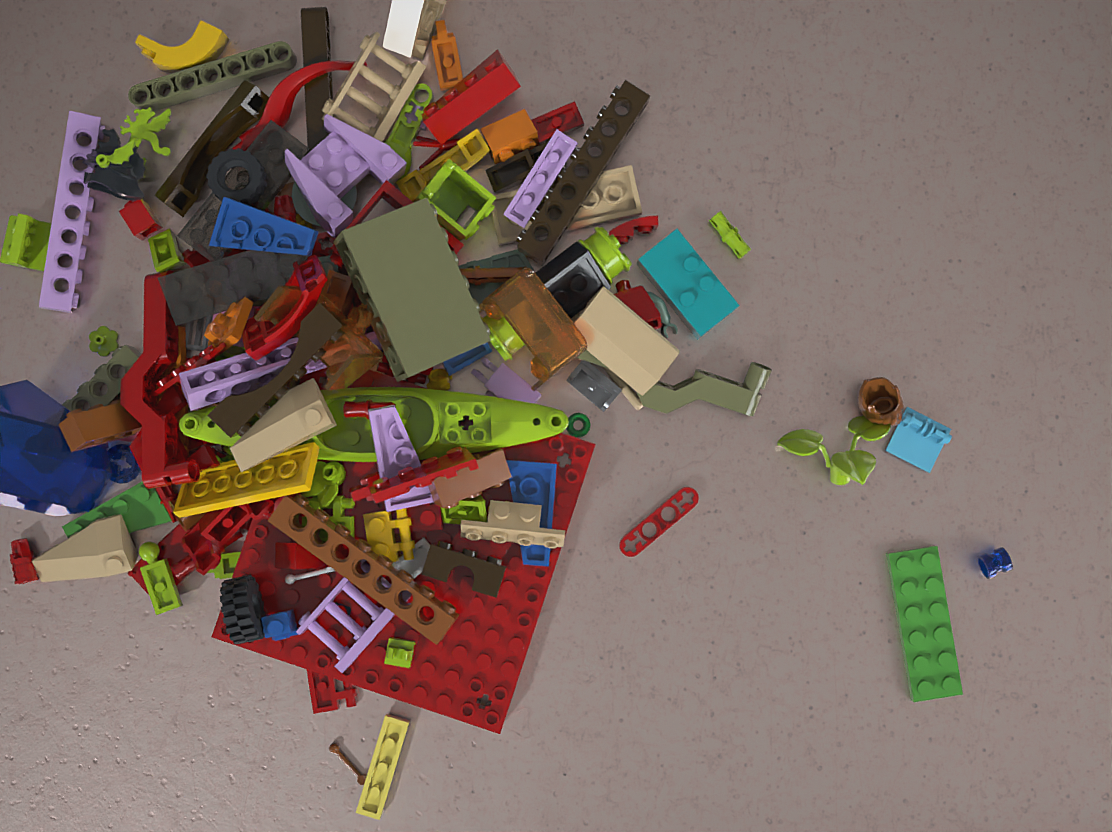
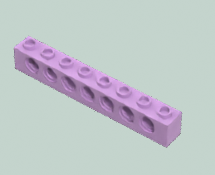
M69 111L39 308L71 313L72 308H77L79 294L74 293L76 283L81 284L83 270L78 269L80 259L85 260L87 246L82 245L83 235H89L90 221H86L87 211L92 212L94 197H89L90 188L87 187L88 183L84 184L83 182L85 172L93 173V168L88 166L85 170L79 171L73 167V163L77 160H86V155L91 154L92 149H97L98 139L103 140L104 134L102 130L105 129V126L100 125L101 117ZM81 136H86L92 142L89 146L83 147L77 143V139ZM73 184H80L83 186L84 191L80 195H74L69 191V188ZM69 208H77L81 214L77 219H70L65 215V212ZM68 231L73 232L77 236L76 241L70 244L65 243L61 239L62 235ZM61 256L71 257L73 264L68 268L59 266L58 259ZM66 280L69 283V289L65 292L56 291L54 289L56 281Z
M364 316L344 322L347 325L342 330L345 333L344 336L335 344L330 342L324 348L326 351L325 355L316 363L312 360L305 367L308 370L306 374L382 350L368 317ZM299 337L289 339L286 343L258 361L244 353L179 373L182 390L190 410L220 402L227 396L245 394L268 384L288 364L296 349Z

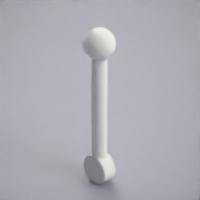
M327 567L295 576L288 574L285 577V581L287 584H293L296 580L335 570Z

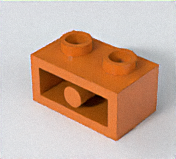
M525 109L480 129L482 137L491 150L489 154L495 164L505 162L510 157L526 149L532 150L535 146L539 145L537 130Z

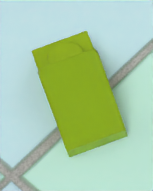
M170 228L148 239L154 268L157 272L173 271L187 264L183 261L184 257L178 249L175 234Z

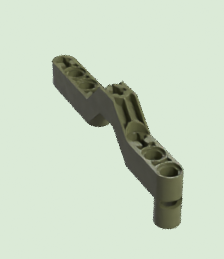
M558 321L554 322L547 347L608 368L566 333L567 328L570 326L569 324ZM751 362L743 383L696 369L693 377L678 384L670 385L658 381L643 396L638 392L637 395L643 406L666 414L700 399L748 416H754L762 394L759 393L760 388L765 389L772 369L765 365Z

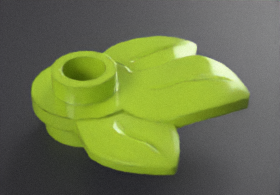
M322 461L317 462L311 490L301 492V495L304 497L317 496L320 507L328 506L337 496L338 486L345 480L346 472L344 467L336 461L327 464Z

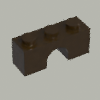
M439 540L437 544L433 543L430 545L421 575L447 582L454 567L466 566L474 574L472 590L497 598L506 570V566L502 565V559L488 556L487 560L477 557L478 552L466 548H463L462 552L452 549L453 544Z

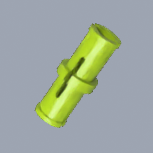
M722 211L709 220L722 237V242H726L738 259L751 250L738 233V228H734Z

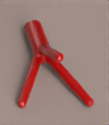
M416 136L418 141L413 142L414 146L439 148L419 166V170L430 164L443 151L451 150L457 146V142L462 138L447 140L441 145L438 140Z

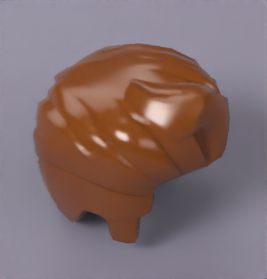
M884 377L865 379L858 394V405L863 416L872 423L890 424L892 426L900 424L904 405L897 385H893Z

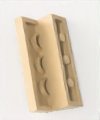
M604 286L592 297L584 311L566 330L570 337L642 396L659 381L680 352V350Z

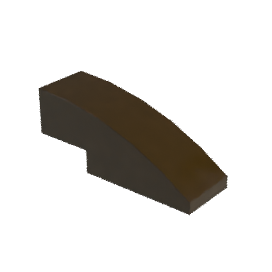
M549 141L532 150L526 149L506 161L486 169L485 171L494 193L523 184Z

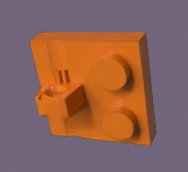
M244 297L238 303L233 302L225 313H219L208 324L204 336L209 339L208 346L212 344L215 348L222 342L226 344V347L213 357L214 359L240 341L254 303L248 298Z

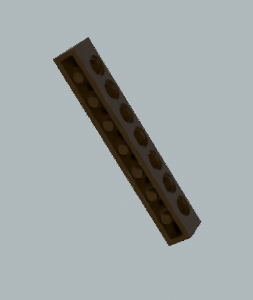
M627 80L621 86L617 85L610 95L612 101L608 107L604 105L596 117L599 121L595 127L590 126L583 137L586 141L581 148L578 146L575 148L570 157V160H572L568 168H562L556 179L559 181L554 189L550 188L543 198L545 204L541 210L537 208L529 220L532 224L528 230L523 229L516 240L519 243L517 245L518 251L541 266L544 265L649 103L650 95ZM623 106L628 110V113L619 115L615 109ZM604 127H611L615 133L607 136L603 134L602 129ZM592 147H597L602 153L599 156H592L588 150ZM583 167L588 171V175L579 177L575 174V170ZM565 188H571L574 190L575 195L571 198H566L561 192ZM557 208L561 211L562 215L557 219H553L548 215L549 210ZM538 229H545L548 232L547 238L543 240L537 239L534 234Z

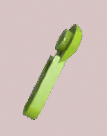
M423 83L415 85L404 104L389 138L383 142L389 145L407 163L405 173L400 179L404 178L410 171L412 163L411 147L423 121L421 115L423 110L420 111L417 108L415 116L418 120H412L411 123H407L408 119L405 115L406 113L411 114L414 106L410 105V103L413 102L415 105L425 108L434 99L431 88ZM419 90H426L429 93V97L425 102H418L415 96Z

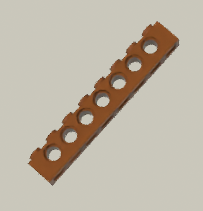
M296 493L284 496L268 520L271 524L437 645L443 640L459 617V614L455 612L456 608L451 603L445 600L441 602L434 596L435 592L425 585L419 586L413 581L414 577L403 569L399 571L393 567V562L385 555L380 554L378 556L371 550L372 546L362 539L356 540L350 535L351 531L347 527L339 523L336 525L330 521V516L325 511L319 508L315 510L308 504L309 500L303 495ZM301 513L307 517V525L305 527L299 523ZM321 529L326 530L328 533V540L326 542L322 541L319 537ZM342 544L349 548L348 557H344L340 553V546ZM362 559L370 563L369 572L362 570ZM383 575L391 578L392 585L390 588L382 584L381 578ZM404 590L411 592L413 596L412 603L404 601L402 597ZM424 606H429L434 610V618H427L424 615Z

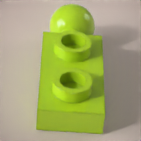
M148 541L139 548L140 557L148 562V565L141 567L140 570L155 613L159 615L181 607L183 604L167 559L158 561L159 546L154 542Z

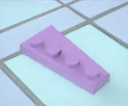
M389 405L369 409L368 414L380 478L388 477L390 479L397 476L398 472L404 468L421 466L395 406ZM415 485L410 486L408 493L384 500L387 512L434 502L428 486L417 488Z

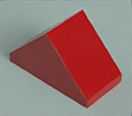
M297 542L275 543V568H327L326 563Z

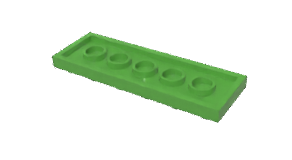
M938 546L886 553L911 701L919 702L963 695Z

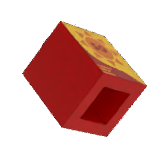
M142 199L128 201L124 208L119 211L132 234L142 241L163 228L149 204Z

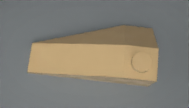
M312 378L290 389L230 448L241 472L337 426L315 379Z
M117 514L93 521L80 532L77 531L64 542L56 544L34 558L32 563L41 582L108 577L132 571L138 558V553L122 515Z

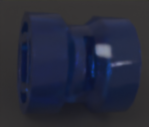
M1003 547L995 549L992 554L984 553L977 557L980 570L987 579L996 577L999 572L1006 573L1013 570L1011 558Z

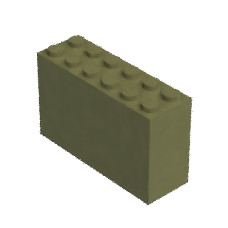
M428 198L343 230L333 241L397 382L491 341L489 337L490 329L486 322H482L478 313L480 312L478 302L470 295L468 290L469 282L466 276L461 274L457 266L459 265L458 257L454 251L450 250L447 243L448 235L445 229L440 227L437 221V210L432 203H429Z

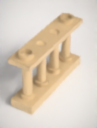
M375 32L370 36L366 35L359 46L362 51L333 100L329 98L323 106L322 111L325 114L322 120H324L326 114L335 116L342 122L382 142L426 66L419 61L406 65L376 44L381 34ZM370 52L402 73L403 80L399 86L397 84L395 86L363 65ZM358 73L389 94L391 100L387 107L385 105L383 107L351 86ZM345 94L377 115L376 118L379 121L375 128L372 126L369 128L338 107Z

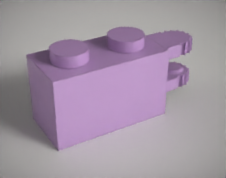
M483 357L481 359L482 364L494 372L489 380L479 370L473 369L471 371V374L485 384L484 387L488 389L485 394L488 396L536 403L542 396L504 363L498 368L487 358Z

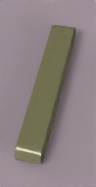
M277 41L136 84L130 88L128 98L139 110H146L151 107V112L240 86L244 80L253 82L289 71L295 67L297 57L289 44ZM282 53H288V56L285 59H278ZM265 60L262 66L255 67L257 61ZM241 67L239 73L232 74L234 68ZM218 74L214 81H209L211 75ZM194 80V85L186 88L187 83ZM166 88H171L169 94L163 96V91ZM143 95H147V99L140 103V98Z

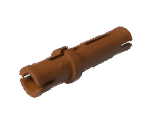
M475 266V268L459 269L461 274L466 276L468 282L475 283L476 286H481V283L523 282L528 278L527 266L480 268V266Z

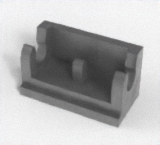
M585 360L580 362L566 380L603 412L622 391L621 388Z

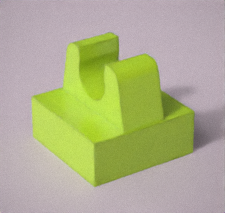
M390 637L384 664L410 668L415 641Z

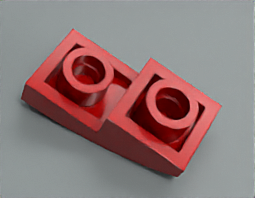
M658 215L640 217L622 223L610 230L609 235H614L620 245L628 244V240H633L634 231H638V234H651L653 230H657Z

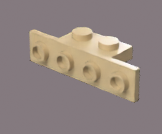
M490 500L488 522L461 520V537L469 540H492L496 543L514 542L524 546L534 544L544 545L547 548L563 547L565 530L539 528L542 505Z

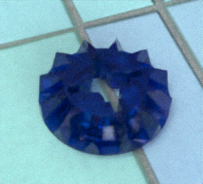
M115 445L103 457V471L107 478L115 483L124 484L137 479L138 474L141 472L129 447L130 445ZM126 458V462L131 467L123 468L121 471V465L114 461Z

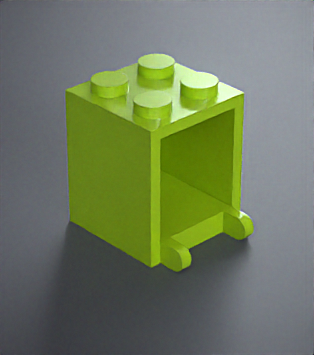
M448 159L414 202L428 198L429 203H432L437 210L438 223L460 241L462 239L467 240L476 233L480 227L477 222L487 218L493 211L495 206L492 203L496 197L451 159ZM470 206L475 212L467 223L461 227L455 221L465 208Z

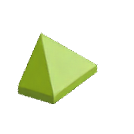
M481 495L462 499L457 506L449 509L441 507L443 523L461 524V520L488 522L485 500Z

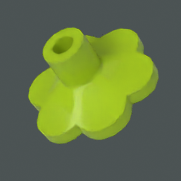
M100 326L97 331H92L89 334L91 341L89 344L90 350L98 352L102 357L108 356L110 352H114L119 347L117 342L118 333L110 330L107 326Z

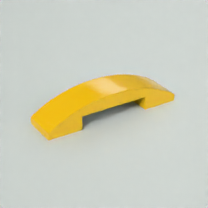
M476 129L459 140L457 146L421 170L416 169L397 181L396 183L401 192L414 202L448 159H451L464 171L475 165L491 151L479 130Z

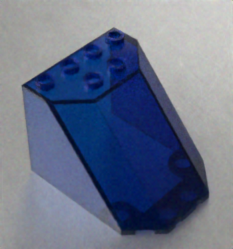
M28 380L0 386V505L53 516L89 512L93 509L95 501L101 496L107 486L108 480L115 473L113 462L109 461L107 453L109 445L104 443L71 452L58 425L67 418L66 414L71 411Z

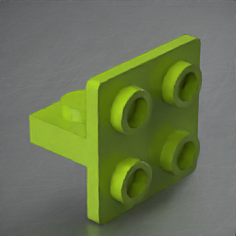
M19 213L18 216L11 215L7 225L0 262L44 272L52 223L39 221Z

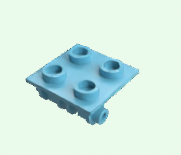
M906 407L902 415V421L897 425L885 451L930 473L944 443L948 444L952 438V435L949 434L951 429Z

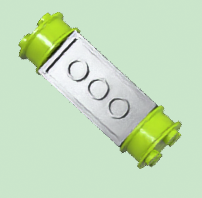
M602 226L600 228L595 227L594 234L584 241L579 239L578 242L573 243L498 300V303H495L496 308L481 317L482 322H486L490 329V343L505 361L508 359L512 360V355L523 346L527 348L530 345L532 348L550 335L555 321L562 323L569 321L586 307L587 303L603 286L607 290L611 289L612 279L623 270L625 272L630 270L629 267L632 263L624 253L621 254L618 248L621 245L614 235H609Z

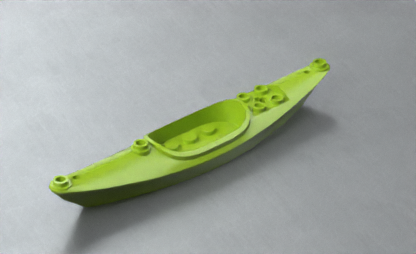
M401 387L330 389L320 391L337 426L298 445L315 442L320 448L317 459L377 462L370 420L366 417L345 418L343 413L345 401L362 402L367 401V399H371L373 402H393L396 404V410L419 460L431 457L440 458L447 455L446 452L455 447H466L470 453L533 442L562 433L568 427L569 421L568 416L563 411L552 407L464 392ZM274 398L268 405L272 407L279 400ZM216 406L187 413L180 419V430L186 436L232 447L241 438L239 435L230 438L207 416ZM256 416L250 424L253 426L259 418ZM466 417H469V420L473 421V425L469 426L468 430L465 431L464 427L460 426V423Z

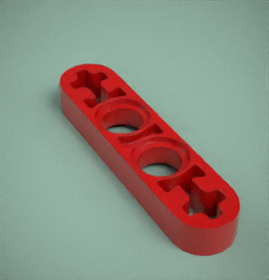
M683 487L674 493L621 538L619 542L621 552L625 556L634 557L643 551L697 505L699 500L697 491L690 487ZM683 492L687 494L691 492L693 494L691 497L693 502L691 504L683 503L680 507L684 510L680 513L678 507L671 503V501L675 499L679 503L683 499L681 495ZM665 507H672L675 511V517L670 521H665L661 516V512ZM649 522L656 526V533L651 537L645 536L642 532L644 524ZM638 530L640 537L646 540V542L642 545L639 540L634 545L635 551H625V541L627 539L629 541L636 539L637 536L633 533Z

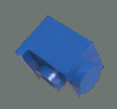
M294 609L269 614L261 618L265 638L272 637V640L278 641L298 635L296 632L298 629Z

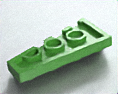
M142 481L67 523L62 528L66 536L70 538L72 534L85 529L93 521L117 514L122 515L129 533L172 522L165 506L160 504L162 500L156 488L148 489Z

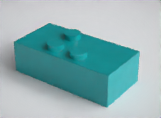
M675 229L637 261V266L697 340L740 306L678 229Z

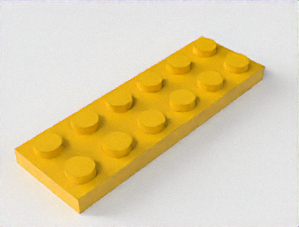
M315 442L294 446L243 472L240 471L236 460L223 462L218 467L202 470L197 482L181 485L173 513L181 518L310 491L320 448Z

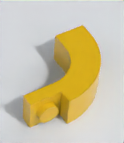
M200 20L193 36L182 45L175 47L164 46L140 34L135 43L142 50L141 54L153 60L152 62L161 71L172 74L217 60L226 47L229 38L223 30Z

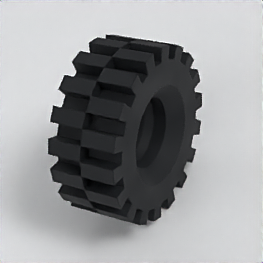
M250 574L224 580L221 583L222 587H220V593L222 594L220 596V602L222 603L221 613L224 615L223 622L226 624L227 634L230 633V640L234 644H242L264 638L261 618L266 616V612L264 611V601L261 598L262 593L259 591L256 579Z

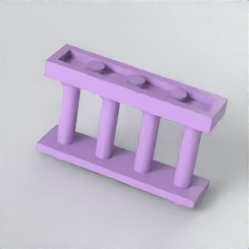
M362 559V570L369 572L370 565L367 563L368 561ZM382 576V584L390 588L391 584ZM344 577L312 614L308 611L299 620L298 624L301 626L296 632L301 635L309 629L337 654L336 658L340 661L334 667L343 673L395 614L387 608L385 610L382 607L378 608ZM342 590L372 616L371 619L374 622L368 629L365 626H359L333 602ZM404 590L402 593L405 602L412 596L411 592ZM325 609L355 635L356 643L351 648L348 646L344 647L315 621Z

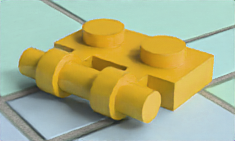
M406 508L396 510L397 519L392 520L391 511L363 514L367 542L372 546L371 550L378 556L380 554L385 555L392 562L399 561L397 551H403L404 560L414 559L413 549L415 548L414 540H411L409 528L411 519L407 516ZM394 528H399L401 542L396 543Z

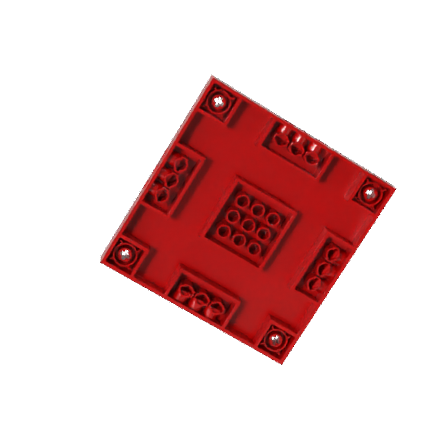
M346 361L305 374L299 383L300 385L314 378L320 390L360 387L428 389L404 380L397 382L395 377ZM330 376H332L333 386L323 384L325 379L329 380ZM466 417L460 423V426H463L465 431L468 430L469 426L473 425V421H470L469 417ZM559 433L533 442L501 448L506 460L557 464L552 529L565 530L566 536L596 444ZM563 454L569 455L568 459H571V464L560 467L557 457H562ZM317 459V462L322 461L327 464L334 460ZM336 461L344 467V461ZM509 479L505 480L502 486L496 488L489 487L482 490L481 496L485 500L487 518L490 500L513 502ZM343 483L338 486L337 496H342ZM273 506L272 510L267 515H262L258 521L252 518L232 578L251 574L256 579L259 591L262 593L261 598L264 601L266 615L294 609L297 629H299L301 626L298 624L299 620L308 611L312 614L344 577L337 571L296 580L293 584H287L285 577L288 574L295 576L323 568H275V543L296 541L268 521L274 512ZM333 508L323 509L329 516H333ZM301 517V519H299V523H300L301 525H302V517ZM442 521V530L410 532L411 540H414L415 544L422 538H425L430 545L433 543L437 544L438 540L451 543L461 529V524L443 523ZM400 533L395 534L396 543L401 542ZM354 537L356 540L362 539L367 542V538ZM513 543L502 558V565L506 566V570L497 598L477 592L470 602L444 582L421 575L422 573H420L413 581L419 586L425 585L432 589L437 599L441 602L445 600L451 603L456 608L455 612L459 614V617L443 640L436 645L397 615H394L343 673L334 667L340 661L336 658L337 654L309 629L301 635L290 636L283 640L274 641L272 637H264L260 640L234 644L229 638L230 633L227 634L226 624L223 622L224 615L220 610L211 637L500 734L562 547L550 548L549 566L524 565L520 544ZM342 544L340 546V553L344 557H348L349 548ZM397 551L399 558L403 555V551ZM383 575V577L392 585L390 577L387 575ZM354 585V586H355L360 592H362L369 600H371L378 608L382 607L384 610L386 609V607H384V606H383L382 604H380L378 601H376V600L373 599L371 596H369L367 593H365L363 590H361V589L358 588L356 585ZM344 590L333 600L334 603L337 602L351 608L349 617L359 626H365L368 629L374 622L371 619L372 616ZM413 596L408 599L407 603H412ZM338 605L347 614V609L342 605ZM424 606V615L427 618H434V610L429 606ZM326 609L315 620L344 647L348 646L351 648L356 643L355 635ZM390 637L415 641L410 668L384 664ZM484 694H487L489 696L488 700L492 702L482 705L478 697L482 698Z

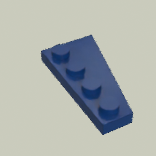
M224 197L209 246L311 256L319 231Z
M506 460L512 476L509 478L513 502L542 505L539 528L552 529L557 464ZM520 545L524 565L549 566L550 548L544 545Z

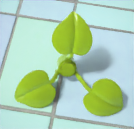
M864 416L853 418L848 423V430L855 434L850 450L833 454L831 460L825 446L821 444L823 436L813 430L799 429L791 431L778 440L777 446H782L788 452L799 456L813 455L820 449L825 458L826 467L830 468V481L832 483L845 485L850 482L851 478L863 485L876 466V458L867 451L855 450L857 440L860 437L867 441L879 440L888 434L891 425L872 423Z

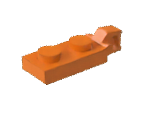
M445 20L435 21L437 35L432 36L431 43L440 90L444 91L453 88L463 79L456 38L453 32L447 33Z

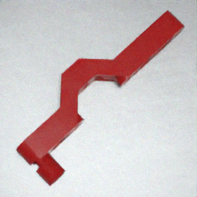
M171 270L145 276L143 353L121 379L120 404L142 425V481L148 489L171 486L173 483L178 485L197 482L200 478V467L196 460L178 461V424L176 417L172 413L164 414L156 407V397H153L151 394L156 390L157 380L169 365L178 359L179 285L176 274Z

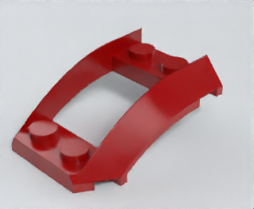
M316 255L307 257L308 260L300 265L297 261L294 262V271L283 288L268 302L256 309L257 315L247 320L242 338L246 353L255 361L274 351L293 337L300 329L301 321L314 309L325 282L328 281L322 263Z

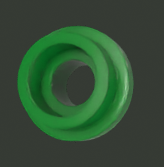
M574 413L569 416L568 427L566 428L568 433L574 437L585 436L591 426L589 418L583 413ZM579 420L583 423L582 429L576 430L573 424L575 421Z

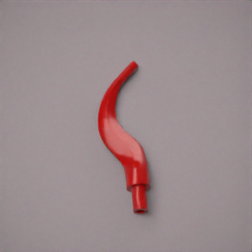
M335 60L318 62L300 68L288 75L274 88L259 123L240 135L241 142L232 149L239 148L243 151H249L254 156L257 155L284 129L290 119L295 97L304 85L328 72L350 71L355 61Z

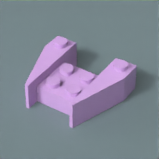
M326 114L324 116V130L329 135L301 160L288 149L285 150V163L316 222L333 238H336L341 231L350 225L353 219V211L340 199L369 173L381 185L386 180L393 185L404 175L407 163L389 145Z

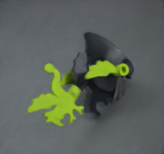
M151 107L146 110L135 109L134 114L138 113L139 115L136 116V121L134 122L127 115V119L124 122L128 123L130 127L124 128L120 126L122 129L120 133L124 135L130 132L131 136L128 143L123 147L120 146V138L114 129H103V134L106 137H110V140L106 143L98 142L100 148L92 149V153L86 155L87 159L83 163L95 169V172H85L83 183H88L87 187L90 189L105 192L120 199L130 201L144 199V193L140 190L138 181L144 178L147 159L145 157L141 158L136 152L143 139L151 142L156 153L163 156L170 155L171 150L168 147H163L162 149L159 147L158 137L153 132H160L161 129H165L166 125L171 122L169 119L171 110L168 108L162 114L156 116L154 111L151 112Z

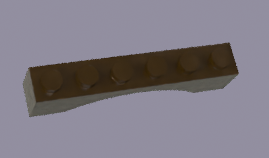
M244 80L154 196L184 217L199 197L209 171L208 166L209 164L211 165L212 159L217 157L220 152H224L248 127L259 121L269 97L256 85Z
M319 303L301 321L296 349L288 364L279 375L255 391L225 397L207 416L230 438L237 435L242 437L252 427L250 422L256 416L260 419L271 408L268 404L274 398L279 400L289 391L287 385L293 379L298 381L307 373L308 370L305 367L312 360L316 363L325 355L326 351L324 348L330 342L335 344L344 336L345 333L342 330L347 325L325 303Z

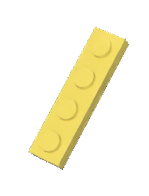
M390 714L385 715L356 813L380 820L408 730L409 720Z

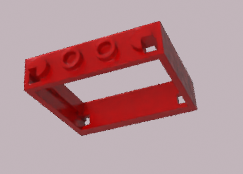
M386 180L346 229L361 224L381 199H384L396 210L414 202ZM445 229L448 235L447 243L449 248L457 255L464 244ZM333 244L327 253L331 255L330 259L333 263L342 267L344 264L335 244Z

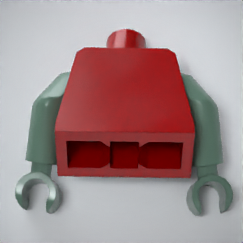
M621 280L616 283L617 293L613 295L652 328H661V334L665 338H668L666 333L668 326L672 328L674 334H677V326L670 323L671 317L664 300L652 292H647L644 286L640 285L631 288L629 280Z

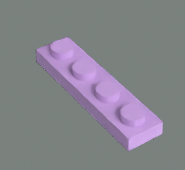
M556 130L503 215L525 229L532 214L539 207L545 194L553 185L578 143L561 131Z

